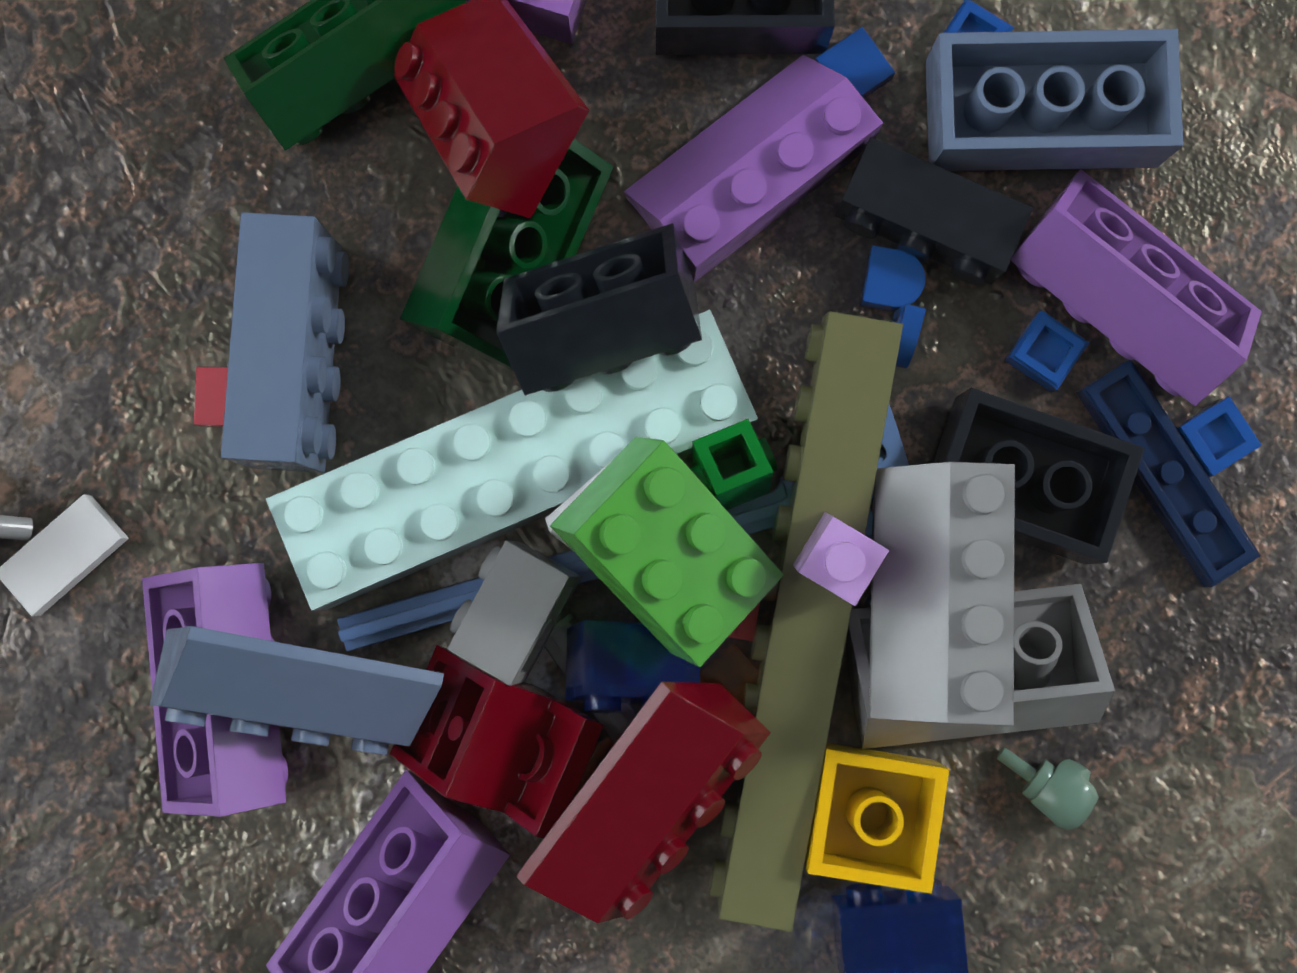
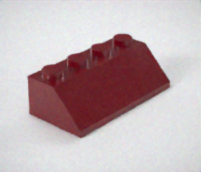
M471 0L417 24L410 41L401 46L396 56L394 77L465 199L531 218L586 118L589 109L508 0Z
M661 682L516 877L526 887L596 923L624 917L626 920L633 918L652 899L653 892L650 888L658 877L671 871L686 856L689 847L685 843L697 827L705 826L721 811L725 804V800L721 796L732 782L745 777L757 765L762 756L759 748L771 732L720 683Z

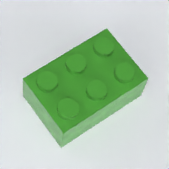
M635 437L550 525L561 539L671 654L698 667L705 663L784 576L664 440Z

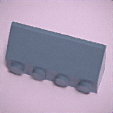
M185 626L166 631L150 705L168 708L165 721L205 727L207 714L232 718L229 731L268 737L270 725L294 728L292 741L329 746L332 734L353 738L351 750L387 755L389 744L411 745L442 686L444 673L195 626Z

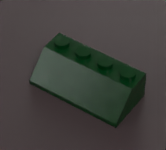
M310 0L223 59L246 98L286 151L295 144L305 145L313 141L323 132L326 123L341 113L349 114L361 109L370 101L371 93L389 81L397 82L394 77L396 56L401 46L410 41L417 24L466 3V0Z
M574 139L531 218L466 200L457 186L400 320L446 344L513 371L497 335L504 279L577 254L613 170V166Z

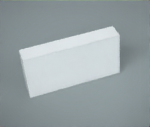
M83 494L0 566V580L31 616H41L129 538L92 495Z

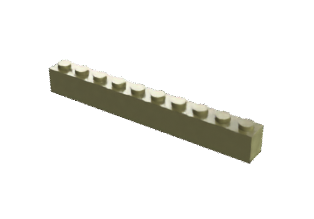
M829 311L823 316L821 325L811 324L805 360L814 361L815 363L811 385L801 384L797 395L794 420L804 422L800 446L790 444L788 448L783 480L793 482L789 506L778 505L772 537L773 540L782 542L777 568L784 576L762 599L771 601L767 625L757 623L752 644L751 659L760 661L756 684L746 683L742 699V705L771 733L759 748L762 756L757 765L745 777L739 779L735 802L725 800L719 837L728 838L725 860L714 859L709 884V896L718 897L719 919L788 932H792L852 608L851 603L799 573L793 564L824 512L865 535L903 330V324Z

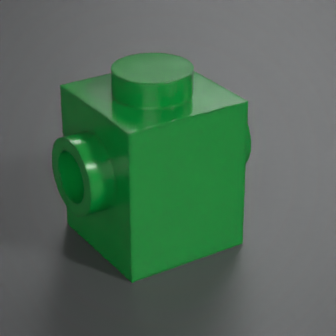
M749 419L692 441L693 466L689 467V469L726 510L770 493L773 471L777 470L776 460L767 440L764 437L757 438Z

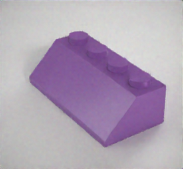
M802 55L626 189L624 195L652 230L671 223L674 224L693 281L696 282L862 154L870 137L876 139L883 122L847 77Z
M1082 169L1076 173L1023 238L1011 258V261L1018 266L1020 274L1029 283L1037 287H1045L1063 302L1065 309L1073 318L1082 323L1093 325L1109 338V342L1116 352L1127 359L1137 360L1155 375L1156 381L1165 391L1174 396H1182L1193 406L1198 405L1248 358L1262 311Z
M264 563L197 567L142 578L152 692L166 631L169 629L195 626L274 641L270 633L268 611L271 603V587L265 578ZM153 706L163 813L220 817L286 803L285 785L288 780V766L282 755L279 726L270 725L268 737L229 731L232 718L207 714L205 727L165 721L168 708Z
M406 770L268 961L266 967L270 973H427L510 854L479 820L449 798H445L416 774Z

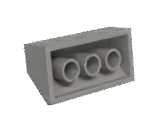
M943 462L877 468L873 488L872 540L887 548L889 552L871 580L869 718L1014 726L1015 464Z
M1074 584L1014 591V726L869 718L871 607L851 609L846 636L851 696L862 749L1099 723L1115 692L1082 585Z

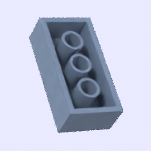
M1178 29L939 33L925 60L929 163L945 170L1157 168L1183 146Z
M241 212L221 449L222 459L255 469L325 473L326 459L332 460L334 457L336 429L333 424H329L330 401L336 402L340 394V370L337 366H333L335 344L342 343L345 332V317L343 310L338 309L339 286L345 287L348 282L349 258L347 252L342 251V246L315 216Z

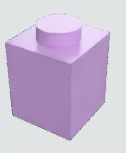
M824 512L793 566L802 575L856 606L889 550Z

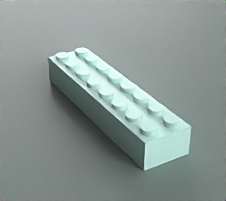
M711 310L699 314L702 340L691 343L687 349L680 353L669 356L656 354L632 362L630 366L620 372L592 374L577 379L568 387L556 392H545L542 390L525 396L522 390L266 498L311 611L329 610L550 515L609 464L635 437L664 440L680 458L692 454V441L745 419H749L753 427L758 417Z

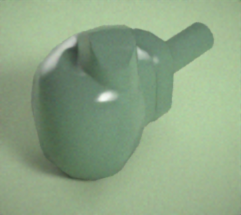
M1005 747L996 758L1027 781L1021 790V794L1030 799V802L1061 829L1071 830L1078 828L1089 817L1099 798L1097 790L1089 782L1091 772L1076 761L1066 759L1057 766H1054L1044 759L1035 769Z

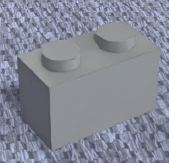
M506 540L502 548L494 547L483 562L479 578L484 581L474 600H466L455 614L450 626V631L455 633L447 650L505 684L512 686L526 681L582 576L522 542Z

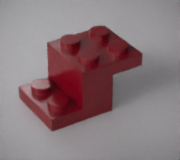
M436 645L426 670L444 673L442 686L411 745L394 744L390 755L445 798L505 813L534 836L544 839L572 802L586 766L594 754L597 740L604 725L537 686L525 682L509 686L447 650V648Z

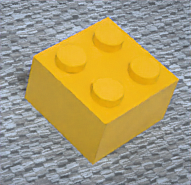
M827 743L804 864L807 873L932 894L949 768L932 759Z

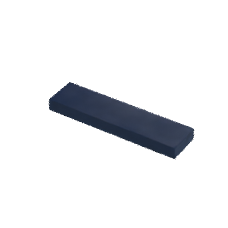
M1131 360L1122 363L1076 392L1102 433L1145 448L1134 482L1204 587L1217 585L1261 556Z

